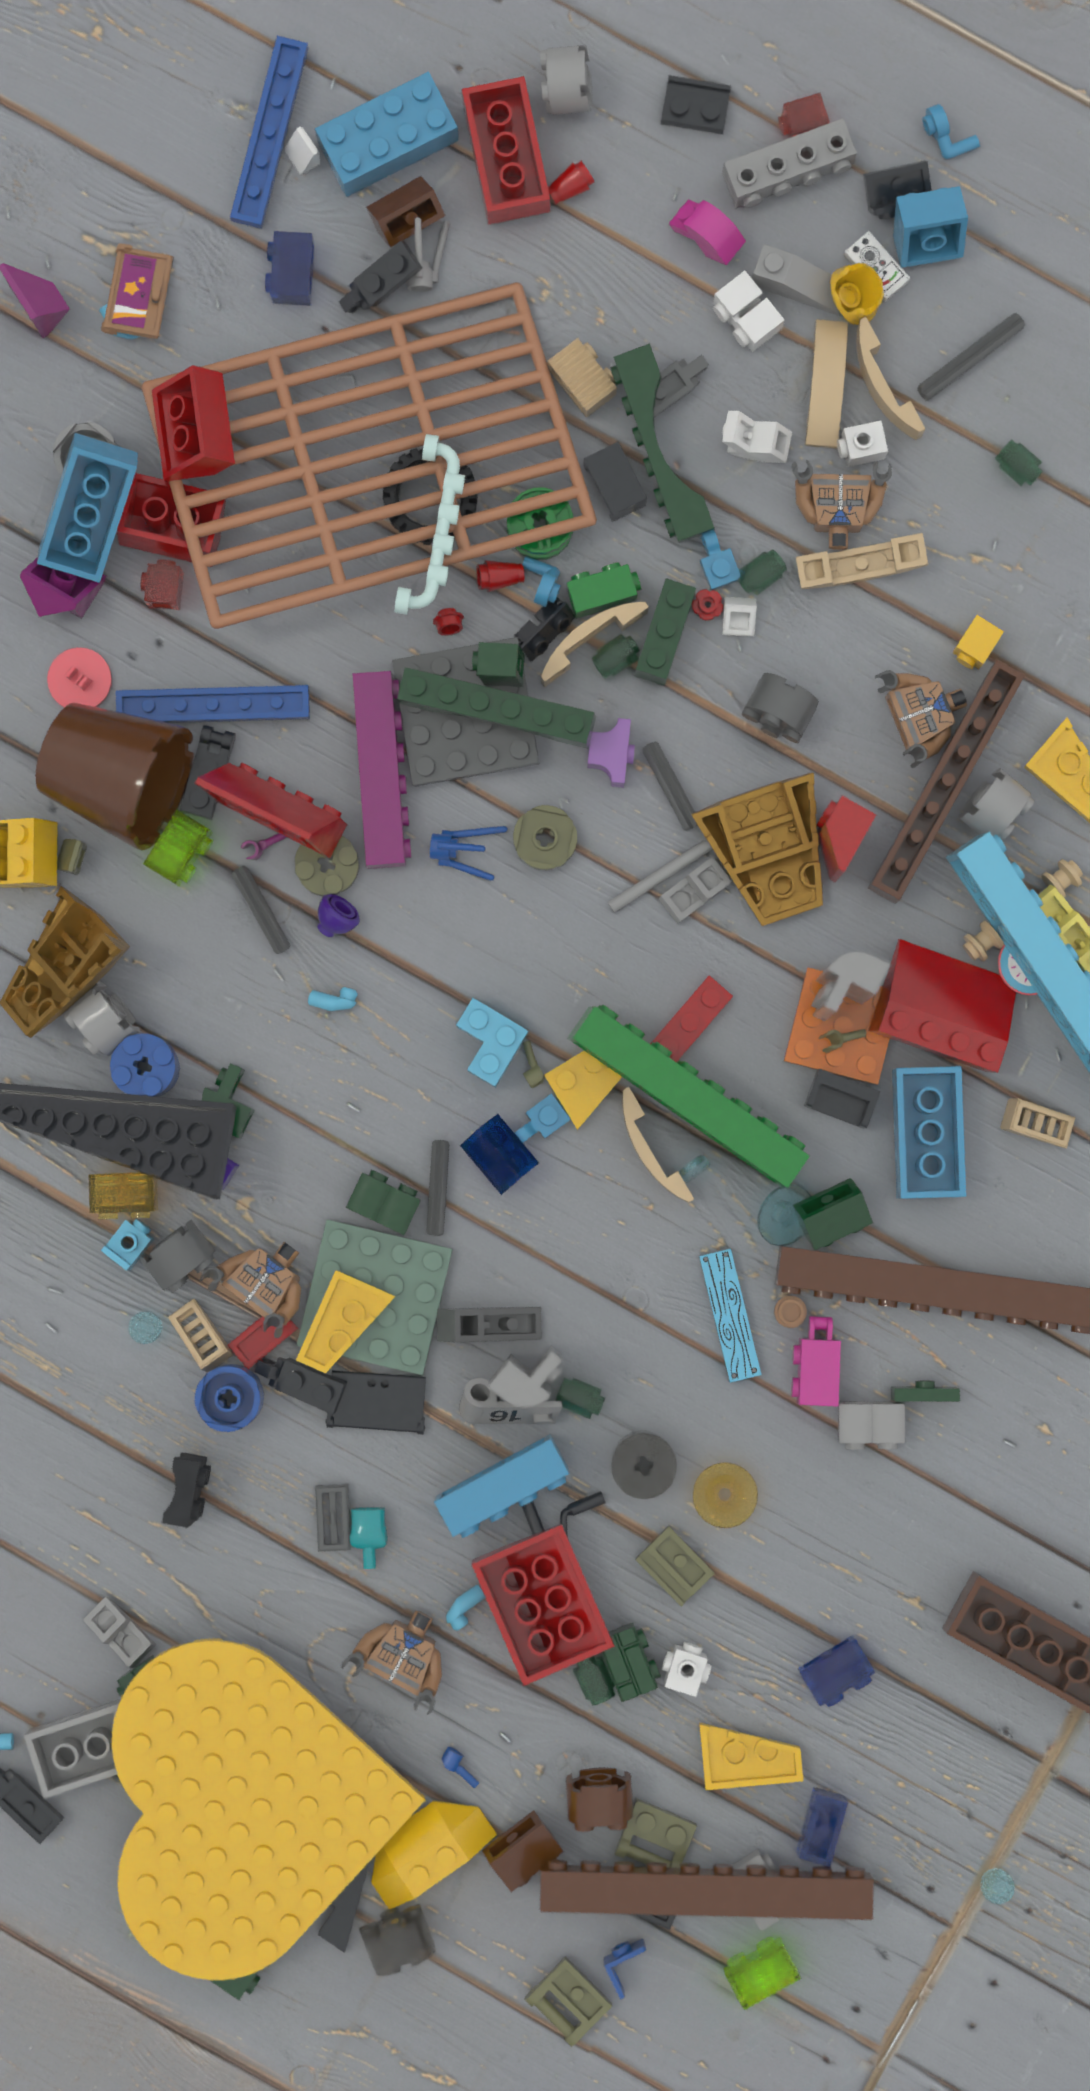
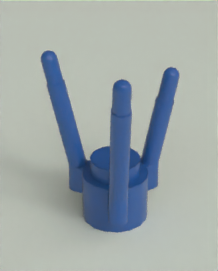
M500 826L459 831L442 830V834L433 833L430 843V858L439 859L438 865L449 866L492 881L494 880V875L451 860V858H457L458 850L484 852L486 847L483 845L459 843V840L454 838L507 832L508 828Z

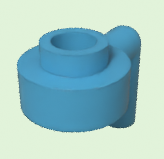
M937 104L926 109V116L922 117L924 129L928 136L933 135L937 139L941 154L945 159H951L980 147L976 135L952 144L949 137L950 126L943 107Z
M525 556L523 561L524 569L543 576L537 589L534 603L544 607L547 606L548 602L555 603L561 585L556 583L560 575L559 569Z

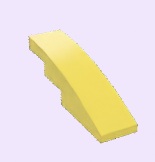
M1050 884L1038 895L1043 903L1040 908L1047 918L1051 916L1060 927L1061 933L1058 935L1065 945L1069 943L1078 954L1079 960L1076 962L1081 970L1090 973V927L1082 916L1071 908L1056 887Z

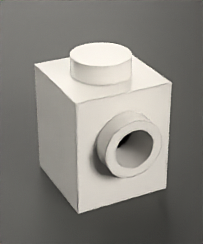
M881 420L843 429L841 439L837 440V447L840 458L846 459L847 467L885 459L888 448Z

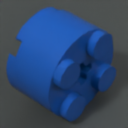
M140 1033L127 1036L118 1044L111 1057L110 1071L112 1080L125 1094L160 1097L170 1091L176 1084L179 1077L180 1064L176 1052L167 1041L151 1034ZM149 1058L148 1064L152 1065V1070L150 1072L145 1071L142 1076V1070L138 1068V1065Z
M226 1364L211 1370L199 1382L195 1392V1407L199 1415L209 1427L221 1432H233L250 1424L260 1413L264 1401V1391L259 1377L250 1369L237 1364ZM232 1390L233 1396L237 1397V1401L228 1406L227 1400L222 1398V1394Z

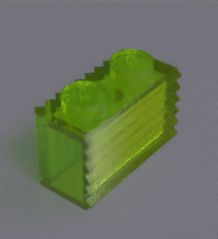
M176 810L143 865L178 887L182 882L187 884L197 869L193 865L199 854L205 856L211 848L214 840L210 837L213 832L181 811Z
M770 1936L761 1940L755 1946L757 1950L746 1956L743 1952L734 1955L727 1961L728 1966L723 1968L724 1974L743 2010H747L749 2007L801 1979L800 1972L781 1937L774 1940Z

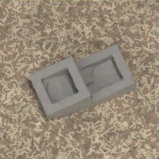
M712 856L661 895L658 900L675 922L679 924L731 884L732 881Z
M107 1596L83 1619L103 1643L108 1644L129 1668H134L156 1645Z

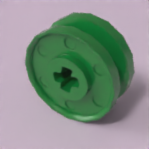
M534 487L521 492L512 502L553 492L554 490ZM566 501L507 517V534L512 535L534 529V520L539 522L541 519L546 520V525L573 518L569 502ZM573 531L514 548L523 556L536 560H547L559 555L568 546Z

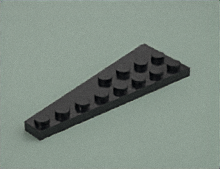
M0 1083L1 1123L209 1198L220 1200L237 1110L234 1103Z

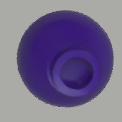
M326 894L319 902V924L317 928L323 935L333 937L335 934H344L353 930L360 923L357 910L346 899L338 895Z

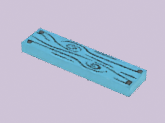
M731 1249L699 1256L729 1382L762 1375Z

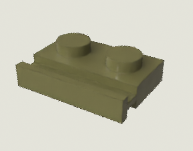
M669 1525L635 1558L681 1607L715 1574Z

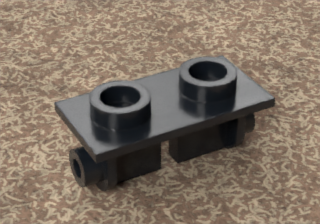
M558 597L555 603L548 602L546 607L543 606L534 615L541 622L538 626L529 620L514 634V637L519 638L520 648L530 662L537 656L542 655L547 650L549 644L560 633L565 632L575 619L567 602H562Z

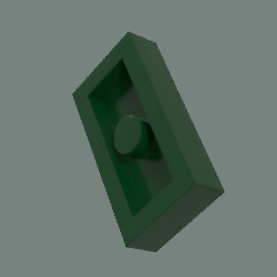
M918 1380L915 1381V1386H891V1400L896 1402H960V1388L935 1387V1381Z

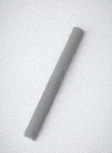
M707 839L703 840L608 901V905L614 913L713 850Z

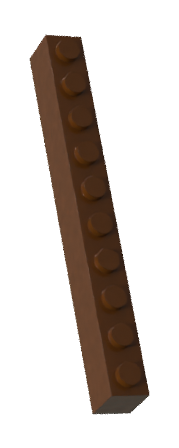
M779 1246L774 1284L782 1286L781 1292L800 1295L801 1289L814 1290V1297L833 1299V1293L845 1294V1301L865 1303L866 1297L878 1299L879 1306L897 1308L898 1302L911 1303L910 1310L929 1312L930 1306L943 1308L942 1314L961 1317L963 1310L975 1312V1319L994 1321V1315L1007 1316L1006 1323L1026 1325L1027 1319L1039 1321L1038 1327L1058 1330L1059 1324L1071 1325V1332L1090 1334V1288Z
M558 1859L548 1860V1865L541 1864L540 1912L873 1920L874 1879L869 1872H865V1869L861 1867H846L845 1872H832V1868L827 1866H814L812 1871H799V1867L793 1865L779 1866V1870H766V1866L758 1864L747 1865L746 1869H733V1865L714 1864L713 1869L700 1868V1865L697 1863H681L680 1868H667V1864L663 1862H649L647 1867H634V1863L628 1861L614 1862V1866H601V1862L594 1860L581 1861V1865H567V1861Z

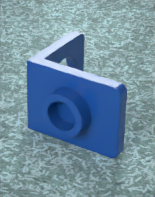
M643 1938L632 1944L629 1941L622 1942L611 1950V1954L603 1957L604 1967L620 2000L625 1998V1991L614 1966L646 1951Z

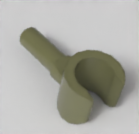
M862 1029L841 1034L837 1030H831L819 1037V1039L828 1038L831 1042V1046L822 1051L829 1053L840 1048L847 1041L866 1037V1031Z
M525 1041L523 1046L531 1069L524 1072L523 1075L529 1086L534 1088L543 1083L544 1075L535 1059L531 1042Z

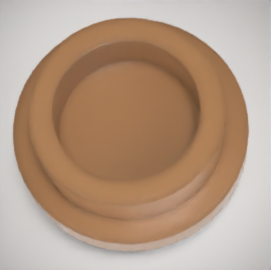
M789 1295L778 1300L774 1308V1315L782 1326L795 1328L804 1322L807 1309L800 1298Z

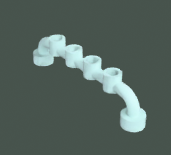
M426 434L422 460L435 462L436 456H441L447 462V470L427 572L426 587L419 596H411L412 589L398 587L394 613L408 615L409 609H421L428 606L435 599L439 585L446 586L449 567L443 566L444 555L451 556L454 536L448 535L450 524L457 525L460 506L453 504L455 493L461 495L463 493L465 475L459 474L460 460L457 453L450 446L439 443V436Z

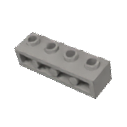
M844 118L726 161L723 165L722 174L735 208L743 205L745 208H750L761 203L762 198L774 194L775 197H779L789 193L792 187L804 183L805 186H809L820 181L822 176L833 172L834 175H838L848 171L855 162L857 152Z

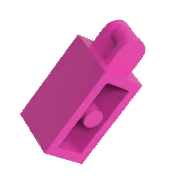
M809 1316L808 1338H799V1345H793L792 1361L793 1364L798 1365V1378L792 1377L791 1396L797 1397L799 1405L839 1407L841 1341L832 1339V1317ZM815 1330H826V1339H814Z

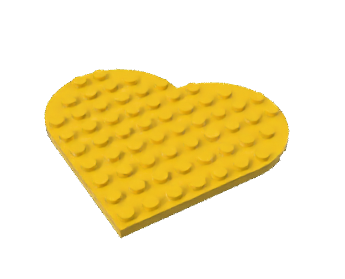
M219 1638L198 1639L171 1647L150 1660L132 1679L120 1700L113 1723L112 1752L115 1768L127 1795L143 1813L127 1838L119 1862L118 1894L124 1918L139 1944L158 1962L180 1974L205 1980H228L260 1971L279 1959L293 1946L425 1801V1796L284 1667L261 1650L245 1643L240 1644Z

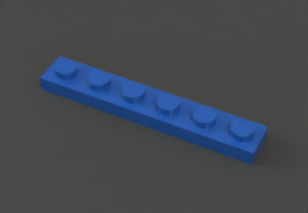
M281 36L276 37L230 215L232 222L260 229L263 227L309 49L306 42Z
M309 686L116 690V712L166 723L310 719Z

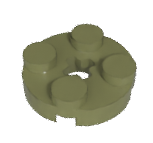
M540 805L527 811L518 819L513 832V843L518 857L528 866L537 870H552L562 867L574 854L577 846V830L573 821L563 810L550 805ZM544 829L550 830V836L555 837L554 842H549L547 847L541 846V841L536 839V835L542 834Z
M341 836L331 855L333 857L332 862L336 867L334 870L328 869L326 873L320 871L322 866L318 861L320 858L326 859L327 857L303 845L299 846L295 856V873L302 885L313 894L319 896L326 894L337 895L349 889L355 882L359 872L358 854L351 842L344 836Z

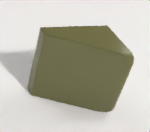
M64 839L57 860V870L78 875L86 853V844L76 839Z

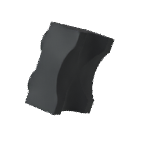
M183 1452L180 1454V1457H174L172 1471L175 1477V1492L169 1507L164 1511L163 1524L188 1528L195 1521H198L199 1517H202L205 1498L200 1497L201 1489L208 1485L211 1466L206 1465L207 1457Z

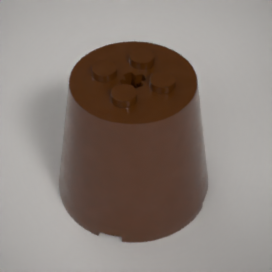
M75 702L70 703L56 716L42 743L36 765L35 779L37 789L41 794L128 845L139 850H147L161 838V833L158 832L164 822L168 824L172 822L180 806L193 764L194 753L188 751V744H191L193 741V735L188 728Z

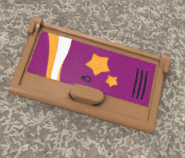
M118 244L104 322H102L101 331L117 335V332L158 339L173 256L133 249V245Z

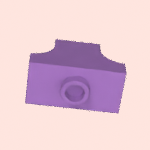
M618 718L617 724L612 730L603 733H592L587 768L604 771L611 780V787L624 788L626 764H633L635 745L629 744L631 719Z

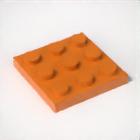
M808 967L784 1062L815 1070L822 1069L835 1075L878 1085L890 1038L868 1030L883 986H880L876 995L862 1005L844 996L837 1012L827 1020L822 1021L813 1016L816 1008L812 1007L811 1004L819 989L824 986L816 982L823 971ZM862 1029L866 1031V1037L847 1041L840 1048L829 1053L822 1051L831 1046V1042L828 1038L819 1039V1037L831 1030H837L841 1034Z

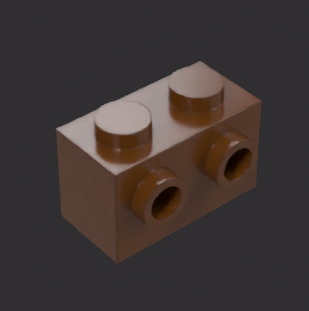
M422 176L415 178L366 207L378 234L390 248L415 234L416 217L421 218V230L445 217L434 189Z
M535 1810L482 1849L488 1863L510 1892L526 1885L532 1876L541 1870V1864L548 1865V1860H555L564 1852Z

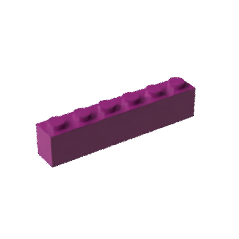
M391 671L352 673L366 867L368 869L406 866V858H411L412 856L410 838L404 839L403 826H409L408 807H402L401 794H407L406 775H400L399 762H405L403 743H397V731L402 730L401 711H395L394 699H397L399 693V679L393 680Z

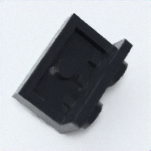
M926 160L863 174L869 213L878 216L880 220L895 217L896 197L909 193L932 191L928 161Z

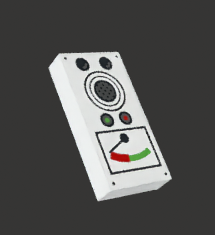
M869 231L844 252V256L851 264L865 263L874 268L882 279L883 300L885 302L911 279Z

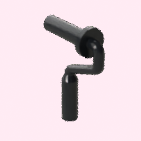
M601 1491L572 1502L561 1511L560 1524H562L567 1537V1516H575L605 1504L606 1502ZM534 1501L522 1506L532 1535L545 1531Z

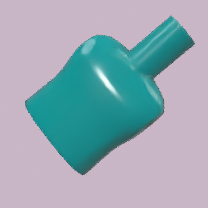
M352 1508L350 1544L354 1548L363 1549V1569H375L376 1549L386 1546L388 1540L385 1508Z

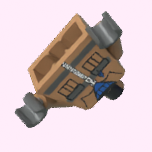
M806 460L807 469L800 473L797 472L798 466L795 461L792 464V471L797 478L795 481L796 505L806 521L814 524L816 532H829V549H847L848 533L860 532L862 526L871 523L881 508L887 487L886 481L892 476L891 464L889 463L887 473L879 474L877 472L878 461L875 462L873 465L874 480H872V475L813 474V467L808 460Z
M891 670L875 675V678H881L885 683V686L878 688V692L884 693L889 691L885 699L906 749L903 755L911 754L914 757L915 762L910 767L915 768L924 760L938 754L949 740L951 728L956 723L952 712L967 707L965 695L962 689L945 694L939 681L932 682L928 677L894 673Z
M283 1242L273 1257L261 1248L248 1250L227 1259L216 1267H206L200 1277V1281H203L205 1278H212L214 1280L209 1284V1291L216 1290L220 1280L224 1281L221 1284L265 1317L263 1332L270 1326L276 1327L274 1332L275 1338L281 1337L283 1325H286L299 1310L301 1295L300 1277L288 1269L299 1252L286 1242Z
M416 1610L408 1625L398 1620H395L393 1624L383 1623L364 1634L354 1648L353 1654H350L342 1662L341 1668L343 1669L348 1662H353L356 1665V1671L352 1677L358 1675L363 1667L415 1694L417 1696L414 1703L415 1710H417L419 1702L426 1701L430 1706L427 1714H431L435 1706L434 1696L437 1693L442 1677L441 1653L434 1647L436 1641L425 1635L433 1618Z

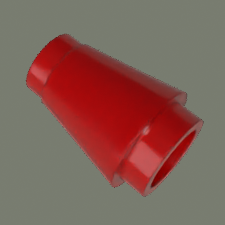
M581 160L576 164L572 162L551 183L548 191L557 205L561 201L563 202L590 190L589 186L595 183Z
M485 560L484 564H477L476 566L479 590L486 589L487 592H491L518 583H524L525 575L522 563Z

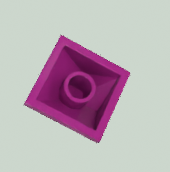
M5 263L0 264L1 273L41 337H47L70 310L58 289L51 281Z
M38 557L21 571L20 578L39 617L69 611L82 619L107 577L102 574L100 583L39 565L37 564Z

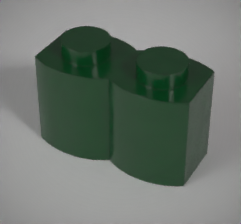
M372 1169L369 1175L362 1172L346 1208L405 1235L421 1202V1199L416 1197L418 1191L400 1183L398 1188H395L386 1183L389 1177Z

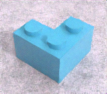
M472 998L456 1024L457 1028L483 1043L467 1071L496 1088L529 1031L475 998Z

